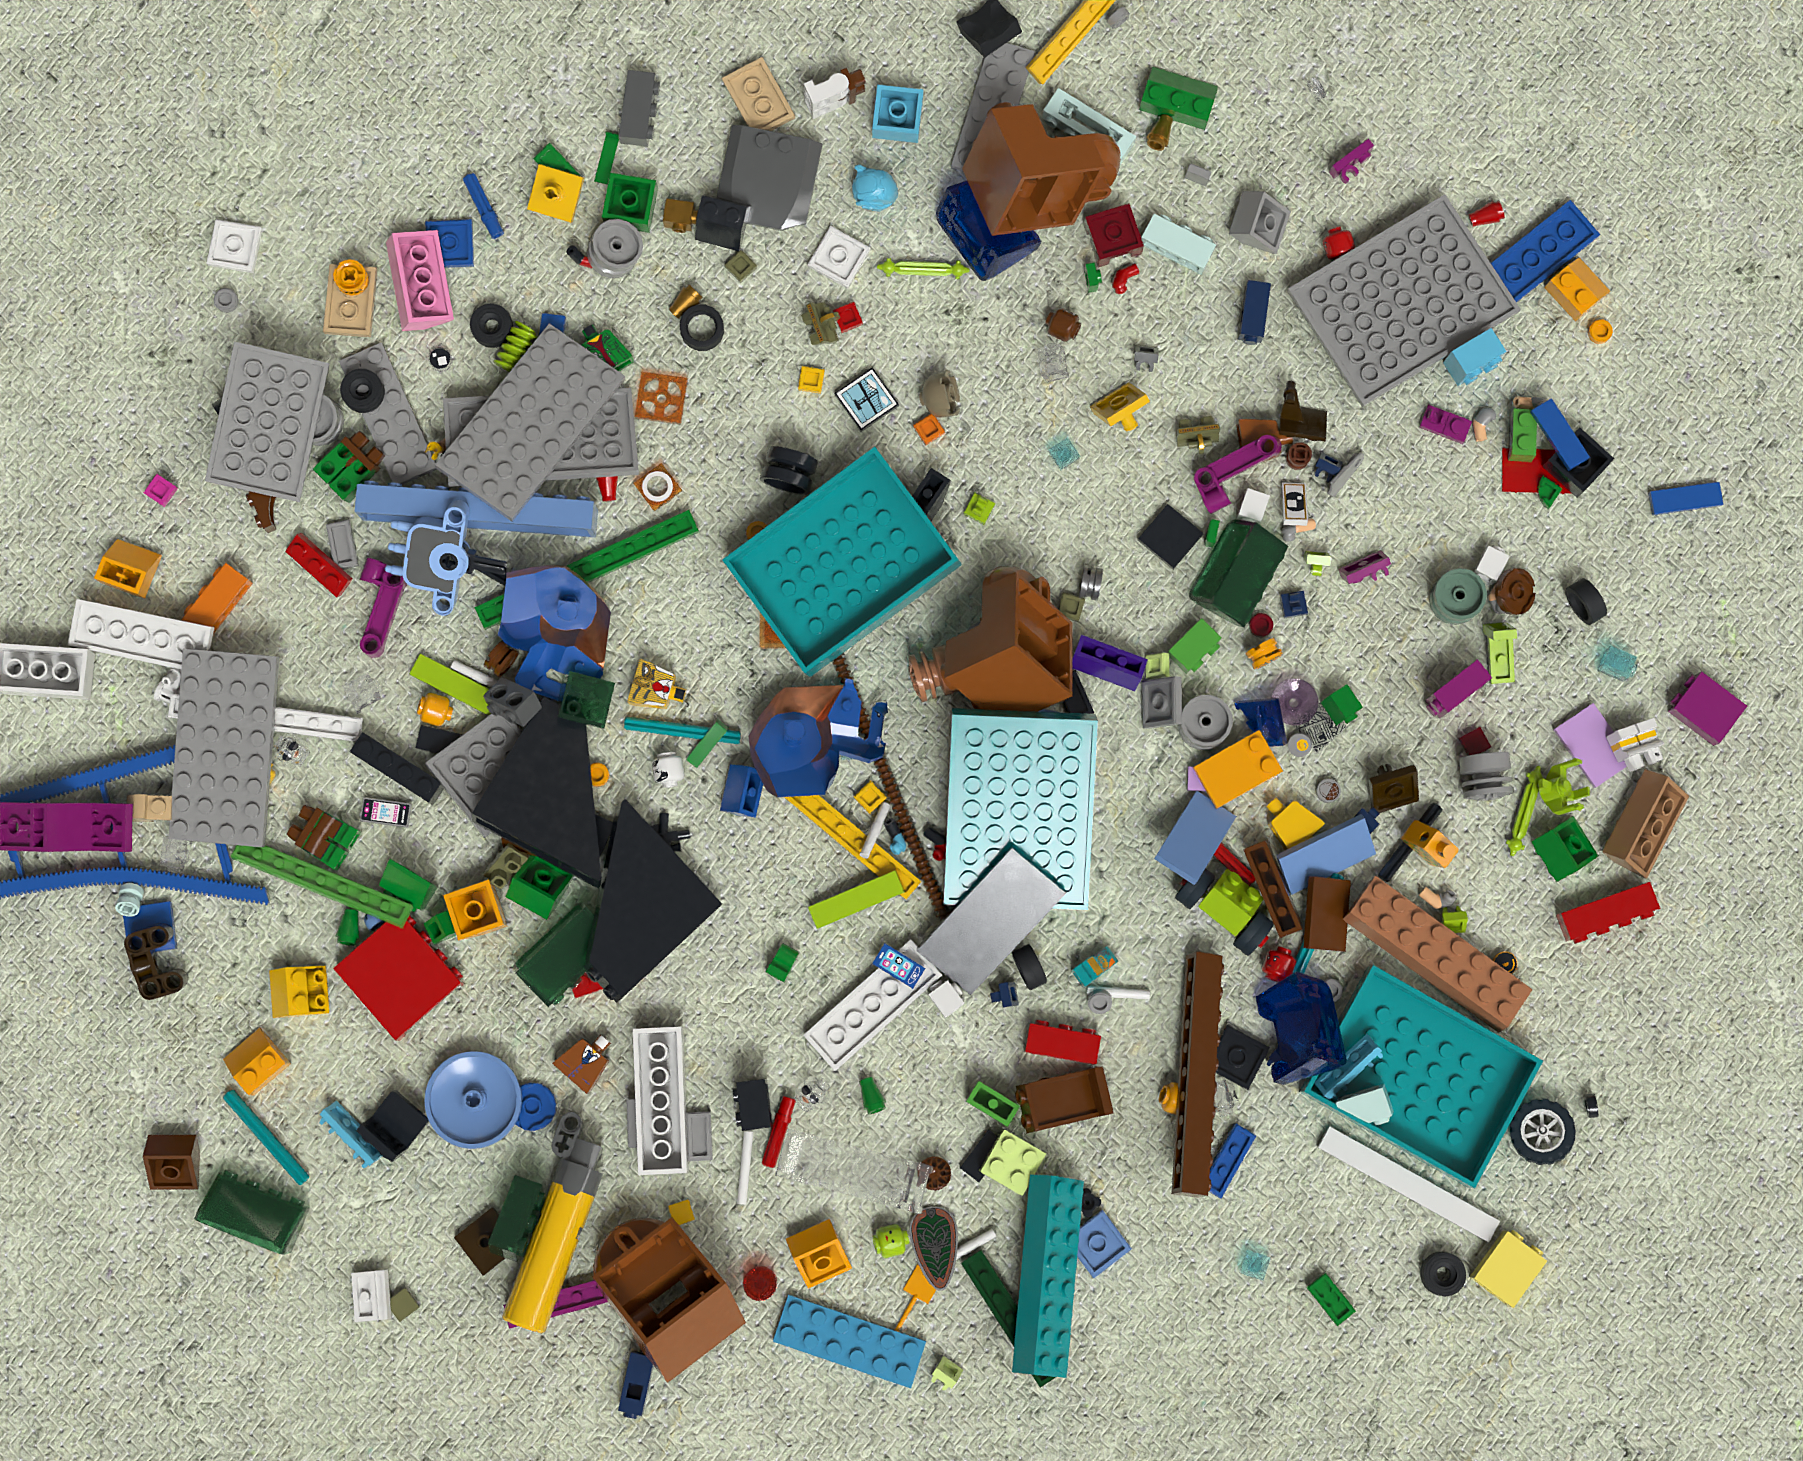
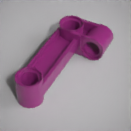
M1264 435L1196 471L1194 481L1210 514L1232 504L1223 487V482L1280 453L1282 444L1277 437ZM1271 439L1274 442V449L1271 452H1266L1264 444L1267 440ZM1205 472H1209L1212 477L1211 482L1207 485L1202 482V476Z
M367 558L359 580L375 584L380 589L364 635L360 640V649L368 657L378 658L384 652L385 644L407 583L403 576H401L398 584L391 585L390 578L394 574L385 571L387 564ZM370 641H377L378 643L374 651H367V645Z

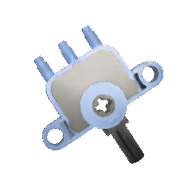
M455 500L449 504L444 514V519L420 517L414 523L404 521L391 522V528L408 532L406 545L400 543H389L388 550L405 554L404 566L386 565L385 571L403 576L405 582L413 588L434 592L432 608L434 612L441 616H446L452 612L458 598L460 577L465 573L472 575L474 570L504 575L507 570L506 561L476 556L477 550L471 549L465 541L469 507L462 500ZM452 510L461 512L462 517L454 516ZM440 599H447L450 604L444 605L440 602Z

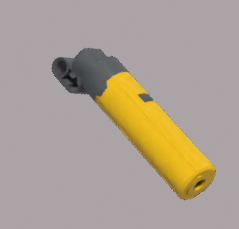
M568 1112L562 1116L553 1138L552 1151L560 1160L543 1203L538 1225H535L502 1314L503 1320L538 1333H544L547 1329L579 1242L578 1236L584 1228L603 1176L602 1173L595 1171L603 1148L579 1139L583 1129V1120L574 1112ZM569 1118H576L578 1120L576 1129H566L565 1123ZM563 1131L568 1135L574 1136V1138L568 1137L566 1144L569 1146V1149L560 1153L557 1145L558 1143L563 1144L565 1136L561 1135Z

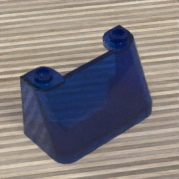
M967 180L947 187L936 210V218L939 225L981 281L992 279L1035 252L1042 242L1034 230L992 236Z
M1294 972L1256 996L1259 1015L1274 1023L1282 1061H1277L1271 1066V1075L1274 1083L1286 1085L1336 1070L1346 1064V1053L1332 992L1325 981L1300 972Z

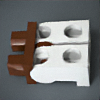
M846 67L840 70V73L832 75L829 80L814 85L812 80L804 83V101L812 118L815 119L844 106L847 101L849 105L855 103L856 95L865 92V77L861 69L849 73Z

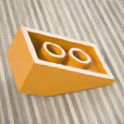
M1260 730L1193 767L1216 809L1283 772Z

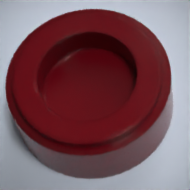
M1265 613L1254 615L1249 623L1250 632L1259 638L1268 636L1273 630L1272 618Z

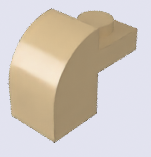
M127 795L126 804H133L132 822L172 820V796Z

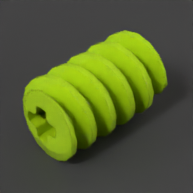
M515 321V324L519 328L511 327L510 329L514 336H506V340L510 344L504 343L501 346L505 352L497 353L500 360H493L494 364L508 372L514 368L522 358V355L527 352L526 348L531 347L533 344L531 339L536 340L538 338L534 330L518 321Z

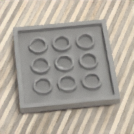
M493 714L489 715L425 763L426 767L441 782L442 787L483 838H486L492 832L472 822V812L522 733L515 723L511 724L504 717L494 716Z

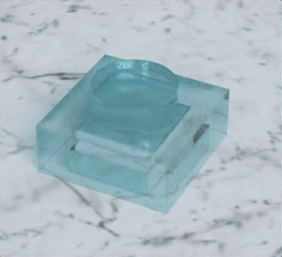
M1068 437L1048 450L1060 471L1081 457Z
M1246 1249L1239 1273L1264 1281L1271 1257Z

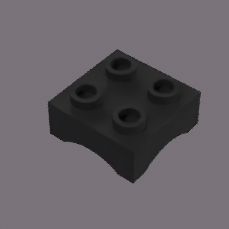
M987 0L977 12L956 21L960 33L984 58L1022 33L1018 19L1006 11L998 0Z

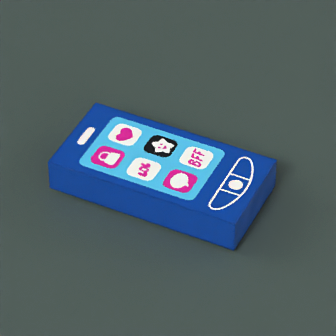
M885 943L872 963L912 989L926 969Z

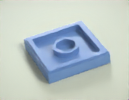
M1103 1210L1080 1226L1077 1257L1093 1278L1132 1249Z

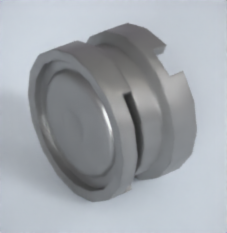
M1084 566L1079 598L1086 596L1091 597V600L1098 601L1103 576L1102 568L1090 570L1088 566Z

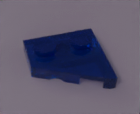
M1279 698L1242 700L1234 703L1236 709H1241L1248 719L1246 724L1254 733L1260 730L1269 747L1287 744Z

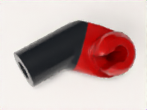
M571 245L568 247L566 253L576 264L593 269L588 261V257L576 246Z
M929 826L923 836L934 843L933 858L937 861H942L945 859L946 837Z

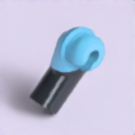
M895 819L886 820L884 826L893 841L890 845V850L893 854L899 855L905 851L906 842Z

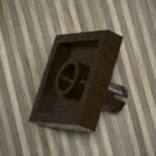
M1385 764L1387 771L1381 765L1377 769L1378 775L1369 778L1371 809L1375 808L1379 813L1419 801L1418 771L1414 764L1394 771L1390 764Z
M494 1207L490 1208L454 1237L482 1276L486 1275L522 1246L521 1242Z

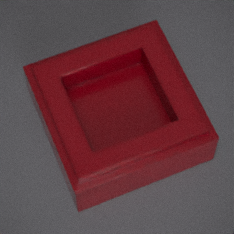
M1481 727L1458 738L1468 756L1480 754L1491 748Z

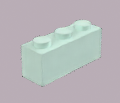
M1153 214L1141 237L1144 247L1202 275L1216 247L1213 240L1205 235L1198 236L1192 233V230L1185 225L1178 226L1172 223V220L1165 215L1160 214L1158 216Z

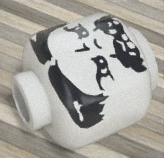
M675 752L658 754L657 758L652 762L654 781L663 784L664 788L678 786L677 782L681 781L685 776L683 760L680 756H676Z

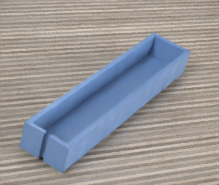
M364 481V484H357L355 513L363 521L388 523L404 521L414 523L420 517L444 519V514L449 504L455 500H462L469 507L467 528L596 538L598 508L594 501H590L591 498L578 496L576 500L567 499V496L553 495V498H545L543 494L535 493L511 522L464 488H459L458 491H449V488L444 486L426 489V486L413 484L411 488L402 487V484L388 483V486H380L378 482ZM452 510L454 516L462 517L461 512Z

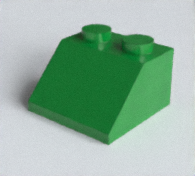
M1574 816L1531 841L1535 852L1542 858L1549 874L1556 882L1577 872L1599 856Z
M530 855L512 878L505 897L547 920L558 906L574 876L537 856Z
M392 859L388 861L379 886L384 888L382 893L394 898L399 897L406 903L411 904L413 912L417 909L424 911L438 888Z

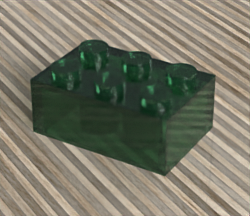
M517 1175L514 1176L488 1242L490 1253L518 1262L520 1256L524 1257L529 1244L527 1243L528 1234L533 1233L538 1222L536 1220L537 1211L541 1212L545 1201L546 1193L543 1191L542 1184Z

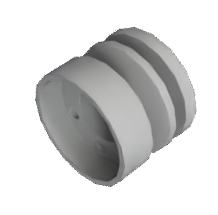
M1508 752L1483 753L1459 758L1460 773L1472 776V780L1463 782L1462 787L1474 789L1464 792V799L1488 801L1501 799L1506 795L1514 793V787L1502 786V784L1513 781L1512 777L1501 776V772L1511 769L1510 754Z

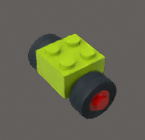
M1206 868L1195 885L1183 878L1180 882L1182 887L1175 895V899L1186 908L1191 909L1202 898L1198 907L1235 937L1237 936L1233 945L1245 955H1251L1257 947L1261 948L1269 939L1267 934L1274 926L1273 921L1260 911L1255 914L1264 899L1257 889L1247 885L1237 873L1226 869L1209 891L1207 889L1213 883L1216 876Z

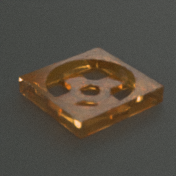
M641 372L635 419L681 425L688 378ZM653 380L659 381V388L655 393L644 391L645 386ZM669 382L675 383L679 387L681 397L668 393ZM661 394L666 396L664 403L657 401V397ZM643 401L652 402L656 406L654 416L643 408ZM669 405L679 406L673 414L664 417L666 407Z

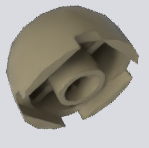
M950 370L931 374L925 380L922 392L919 393L921 405L925 406L933 416L939 418L957 416L960 412V408L956 409V402H960L959 390L955 377H949L948 375L951 373Z

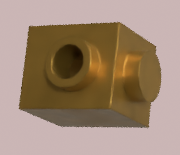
M666 198L663 215L664 228H671L672 231L677 233L692 231V226L696 224L698 215L694 202Z

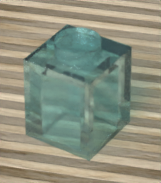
M1610 646L1605 649L1597 671L1624 682L1629 677L1632 678L1638 666L1635 664L1637 657Z

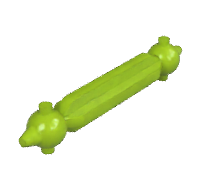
M886 258L885 262L877 265V269L882 270L886 277H890L893 272H896L900 275L948 276L953 274L955 279H960V276L964 273L970 272V268L964 267L960 260H956V263L952 266L947 262L899 261L894 263L891 261V258Z
M1536 766L1534 771L1526 773L1529 783L1525 786L1513 825V838L1506 840V844H1508L1510 849V856L1513 857L1517 851L1524 850L1525 848L1521 840L1526 835L1539 792L1538 782L1540 779H1545L1541 774L1540 766Z

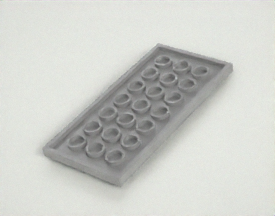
M549 323L437 461L435 468L512 522L625 381V376Z
M631 388L617 389L545 481L639 475ZM490 396L443 398L446 450ZM448 477L449 487L460 486Z
M183 649L172 785V820H170L168 839L265 847L280 657Z

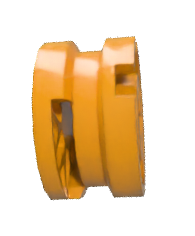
M352 259L344 260L334 269V281L339 290L345 295L356 296L363 293L367 288L369 277L362 264Z
M1271 638L1245 653L1247 658L1252 660L1254 670L1271 663L1283 655L1281 649H1278L1276 646L1277 641L1275 638Z

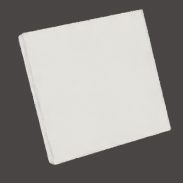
M216 219L206 264L212 267L254 273L262 227Z
M830 226L807 265L814 271L848 289L871 248Z

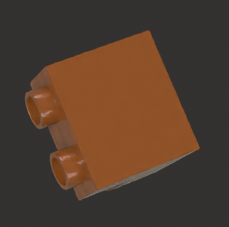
M1002 102L993 106L987 112V118L977 138L972 143V149L962 170L993 236L1074 225L1085 203L1105 199L1111 194L1110 187L1120 169L1121 153L1116 141L1106 134L1093 133L1067 137L1055 136L1051 138L1046 134L1033 104L1013 106L1009 102Z
M998 566L988 571L982 586L981 623L946 641L945 663L940 668L941 677L945 685L951 690L958 689L971 701L974 709L1038 712L1072 697L1073 623L1050 603V586L1048 581L1043 576L1035 578L1031 573L1014 566Z
M673 1217L666 1222L654 1218L628 1220L612 1229L599 1245L594 1259V1275L592 1277L602 1295L629 1328L640 1349L667 1383L746 1323L727 1283ZM681 1281L687 1292L656 1315L649 1304L677 1282Z

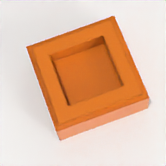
M929 414L913 425L925 446L945 434L944 429L932 414Z

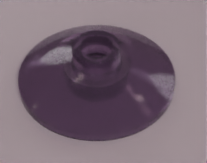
M1297 678L1287 679L1274 689L1271 696V708L1281 722L1293 726L1302 725L1311 720L1318 708V696L1315 689L1308 682ZM1295 699L1298 703L1297 707H1291L1289 701Z

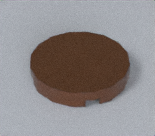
M1510 568L1499 576L1495 587V597L1500 609L1506 614H1524L1532 607L1536 593H1533L1535 583L1530 573L1524 569Z

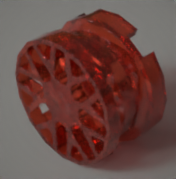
M754 1267L744 1277V1291L752 1300H767L776 1291L777 1277L768 1267Z

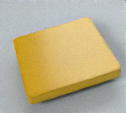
M689 1199L668 1206L671 1217H673L678 1225L695 1220Z

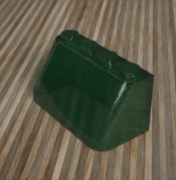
M1238 519L1230 521L1224 528L1189 592L1190 600L1236 626L1245 627L1246 623L1250 621L1257 603L1262 599L1263 592L1268 583L1273 579L1274 572L1279 563L1284 559L1285 552L1289 546L1257 522Z
M583 901L575 905L512 967L515 974L547 1007L551 1004L557 1005L564 998L565 995L563 993L569 987L571 989L575 988L582 981L581 976L587 971L584 968L594 913Z
M225 1169L224 1173L218 1172L194 1219L282 1255L292 1253L310 1207L304 1205L305 1201L294 1196L291 1199L282 1196L283 1192L275 1188L269 1187V1190L260 1188L261 1183L249 1178L246 1181L238 1179L239 1174Z

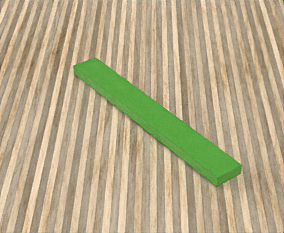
M236 845L231 854L233 860L400 928H403L413 909V906L409 903L266 845L265 847Z

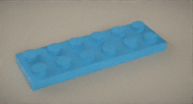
M789 1294L773 1339L775 1343L908 1388L912 1387L926 1344L925 1340Z

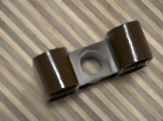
M159 923L136 930L124 940L130 969L135 977L139 993L147 1000L176 993L188 983V975L183 969L176 968L162 972V969L159 970L154 951L156 948L169 943L174 935L172 927L166 923ZM157 929L165 932L166 938L164 941L156 938L155 932ZM134 936L141 938L143 943L141 948L133 945L132 939ZM171 975L179 977L180 986L171 984ZM148 982H153L154 984H156V993H151L148 991Z

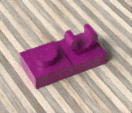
M1368 138L1332 165L1329 174L1334 179L1340 175L1341 181L1347 184L1350 179L1346 176V173L1351 172L1355 177L1358 176L1359 170L1354 165L1358 162L1363 164L1372 156L1371 151L1374 144Z
M1428 404L1419 428L1463 444L1472 421Z
M1379 550L1338 570L1341 578L1348 584L1359 583L1367 576L1376 581V572L1378 570H1381L1385 576L1389 575L1386 566L1391 565L1389 557Z

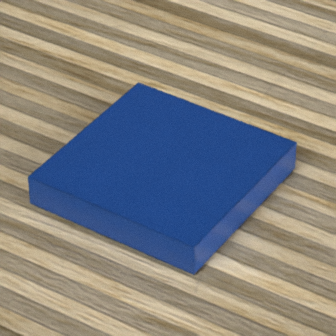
M472 219L425 222L426 231H438L444 268L474 267Z
M171 901L142 905L137 915L123 916L126 937L136 930L159 923L170 925L174 933L173 939L166 945L156 948L154 952L177 949ZM160 929L156 930V938L164 941L166 938L165 932ZM133 937V945L141 948L143 944L141 938Z

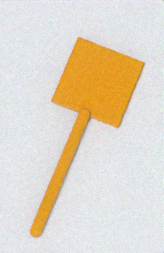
M918 1264L903 1289L913 1295V1298L894 1329L898 1332L916 1300L920 1299L929 1304L936 1292V1289L929 1284Z

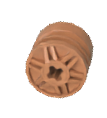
M946 644L932 648L931 660L927 659L923 651L919 652L920 663H917L914 653L908 655L910 679L921 703L927 701L926 690L930 691L932 699H936V687L939 686L945 696L960 692L958 689H949L941 677L940 668L945 663Z

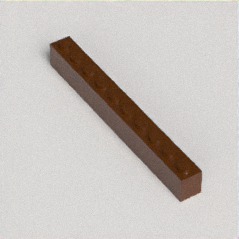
M1198 951L1186 955L1171 1190L1173 1195L1196 1198L1208 1196L1211 1189V1179L1209 1176L1210 1167L1213 1162L1211 1143L1214 1140V1131L1212 1126L1216 1113L1214 1106V1095L1217 1091L1215 1075L1219 1064L1217 1058V1047L1220 1043L1218 1025L1221 1020L1219 1008L1220 999L1223 994L1221 976L1224 973L1222 955Z

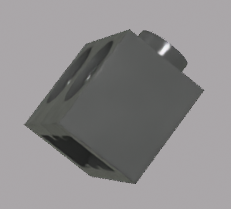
M501 677L483 695L488 704L487 709L491 714L502 716L509 723H516L523 727L542 708L534 691L504 677Z

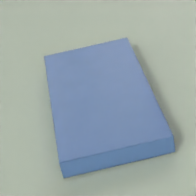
M1196 791L1154 859L1195 885L1237 816L1222 806L1216 809L1211 799Z
M1360 814L1277 854L1276 857L1287 888L1292 895L1308 887L1309 876L1328 878L1333 873H1338L1375 855L1376 851L1365 818Z

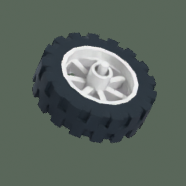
M1549 1099L1531 1100V1102L1523 1104L1516 1111L1511 1121V1141L1517 1153L1525 1158L1526 1161L1536 1163V1165H1552L1557 1161L1563 1160L1572 1150L1576 1135L1575 1123L1569 1111L1558 1102H1552ZM1540 1115V1125L1537 1126L1530 1119ZM1543 1115H1548L1554 1118V1120L1545 1125ZM1558 1122L1561 1133L1549 1131ZM1526 1124L1537 1131L1525 1134ZM1537 1136L1538 1140L1535 1147H1533L1527 1139ZM1548 1136L1560 1137V1139L1553 1146ZM1545 1140L1550 1149L1543 1150L1538 1148L1541 1141Z

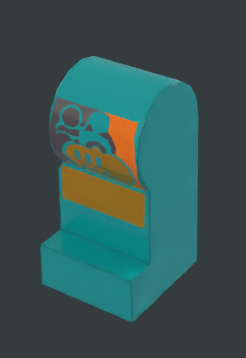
M1106 946L1072 969L1071 972L1081 986L1085 988L1115 965L1118 959L1111 949Z

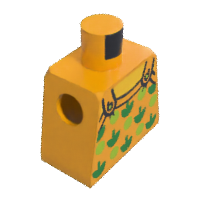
M1417 820L1412 822L1401 837L1429 865L1446 868L1459 851L1439 830ZM1422 836L1428 838L1425 841H1421Z

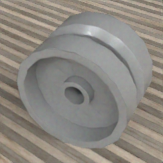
M620 219L608 220L600 224L589 241L587 248L588 261L593 270L601 276L621 278L630 273L641 257L643 250L642 237L637 228L629 222Z
M324 394L312 444L314 446L329 445L335 441L341 434L344 425L343 411L340 406Z
M1200 695L1191 699L1182 709V724L1178 725V732L1182 740L1190 747L1197 750H1211L1219 746L1230 734L1233 725L1232 713L1228 705L1220 698L1212 695ZM1202 719L1203 721L1207 719L1209 721V724L1207 726H1204L1202 724Z

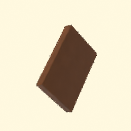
M1309 876L1303 948L1346 952L1348 923L1343 918L1349 911L1351 880Z

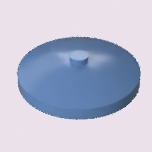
M464 1052L445 1060L432 1074L425 1091V1111L432 1128L445 1141L461 1148H484L502 1140L515 1126L522 1108V1090L514 1071L500 1058L484 1052Z

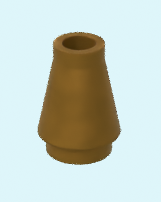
M1161 115L1158 122L1147 135V145L1150 148L1162 151L1168 146L1173 119L1170 116Z
M689 284L686 288L683 287L673 305L669 308V311L679 319L688 308L700 304L699 301L703 297Z

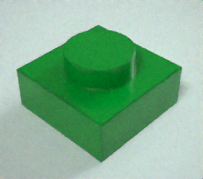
M1089 263L1085 265L1084 269L1088 293L1096 292L1099 283H1102L1100 269L1096 270L1095 263Z

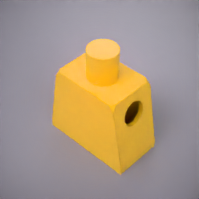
M1276 797L1266 806L1275 816L1268 826L1284 850H1288L1308 840L1325 824L1320 818L1295 800L1285 807Z

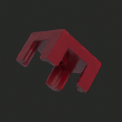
M1130 203L1085 217L1084 228L1086 234H1090L1098 268L1108 265L1110 259L1128 253H1131V257L1142 254L1144 244Z

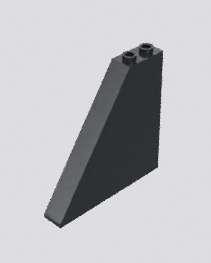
M543 697L540 702L542 708L527 723L472 812V822L599 889L602 876L586 719L578 711H570L562 707V704L557 700H549Z
M626 799L615 810L584 963L587 976L593 982H598L603 988V993L606 997L614 1000L616 1003L722 905L719 899Z

